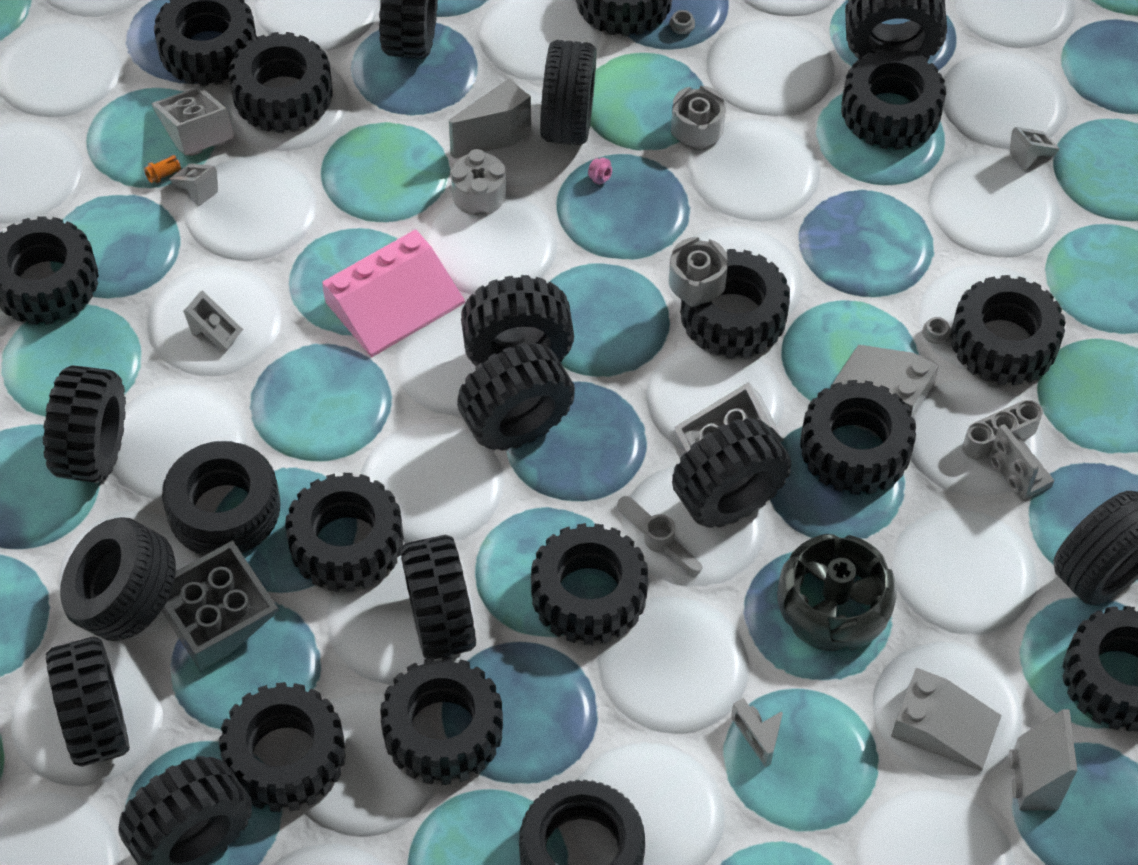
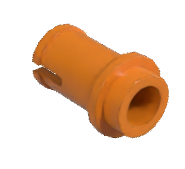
M172 155L155 164L152 162L148 163V167L144 168L148 181L150 183L154 181L159 183L161 178L179 172L181 166L178 159L175 160L176 156Z

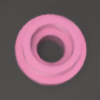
M604 157L600 159L595 158L588 169L589 178L599 185L609 180L612 175L610 160Z

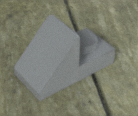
M1014 127L1012 130L1009 151L1011 156L1024 170L1028 169L1038 156L1054 157L1060 150L1044 131Z
M188 164L169 178L174 188L187 189L197 206L202 205L218 192L217 170L215 166Z
M203 290L183 310L192 335L195 336L202 332L222 352L244 330Z
M742 698L733 703L731 718L763 765L767 767L772 762L783 713L780 712L762 722L758 710L754 706L750 707L746 700Z

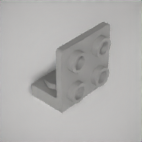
M1005 424L999 426L989 458L992 466L1006 478L1010 489L1025 501L1051 488L1055 480L1020 437L1016 439Z

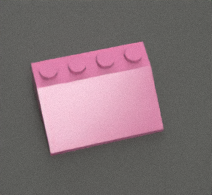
M416 229L322 282L325 303L371 357L465 304L463 296L435 251Z

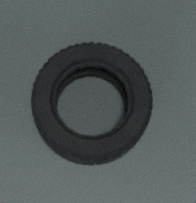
M1127 490L1121 492L1098 506L1073 529L1055 554L1053 560L1055 574L1086 604L1100 605L1120 594L1138 579V492Z
M570 780L567 783H559V785H554L552 789L545 790V793H541L539 798H536L533 804L529 806V810L526 811L525 817H523L519 838L520 864L556 865L547 853V840L553 831L564 823L585 819L596 821L606 827L616 839L619 850L609 865H643L645 831L641 816H639V812L635 809L634 804L630 803V800L624 797L622 792H618L617 789L611 788L609 785H603L604 783L602 782L596 783L593 780H575L572 782Z

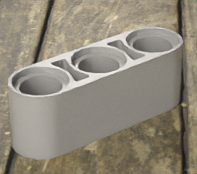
M1024 400L972 423L967 429L963 442L964 454L975 460L990 456L998 428L1003 424L1008 427L1016 439L1020 437L1022 440L1032 437L1036 433L1043 415L1041 406L1033 400Z

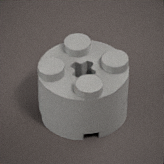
M700 86L699 89L687 87L679 91L673 99L671 134L681 143L692 146L696 150H705L709 145L717 142L724 131L726 107L723 96L715 89L707 86Z
M480 149L471 150L469 154L455 162L451 169L452 195L455 205L461 211L470 215H477V212L490 214L498 210L505 202L506 197L505 165L495 156L484 153Z
M691 237L679 242L672 251L669 265V286L672 292L691 307H696L701 303H707L719 297L724 292L728 266L726 251L719 243L711 239L707 242L699 240V237Z

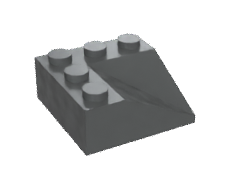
M233 541L177 570L172 591L162 609V613L200 672L228 657L279 612L278 607Z

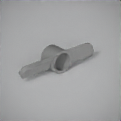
M623 496L618 500V510L644 534V542L650 550L666 552L688 573L692 575L700 574L703 568L702 564L674 539L675 524L670 517L663 514L651 516L629 496ZM656 529H662L667 531L669 535L663 538H658L653 536L650 532Z

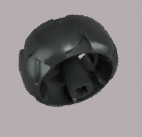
M834 534L819 535L798 546L782 567L777 591L781 614L785 622L792 626L796 636L805 643L826 651H836L845 646H848L850 650H855L873 641L887 627L897 598L895 576L892 569L888 568L883 554L872 544L861 538L851 535L840 538ZM808 573L825 582L823 588L825 600L814 607L808 605L807 597L800 593V586L804 581V576ZM855 574L861 577L862 580L854 583ZM850 598L870 606L866 613L859 616L845 618L844 615H839L838 618L836 617L837 605L845 604Z

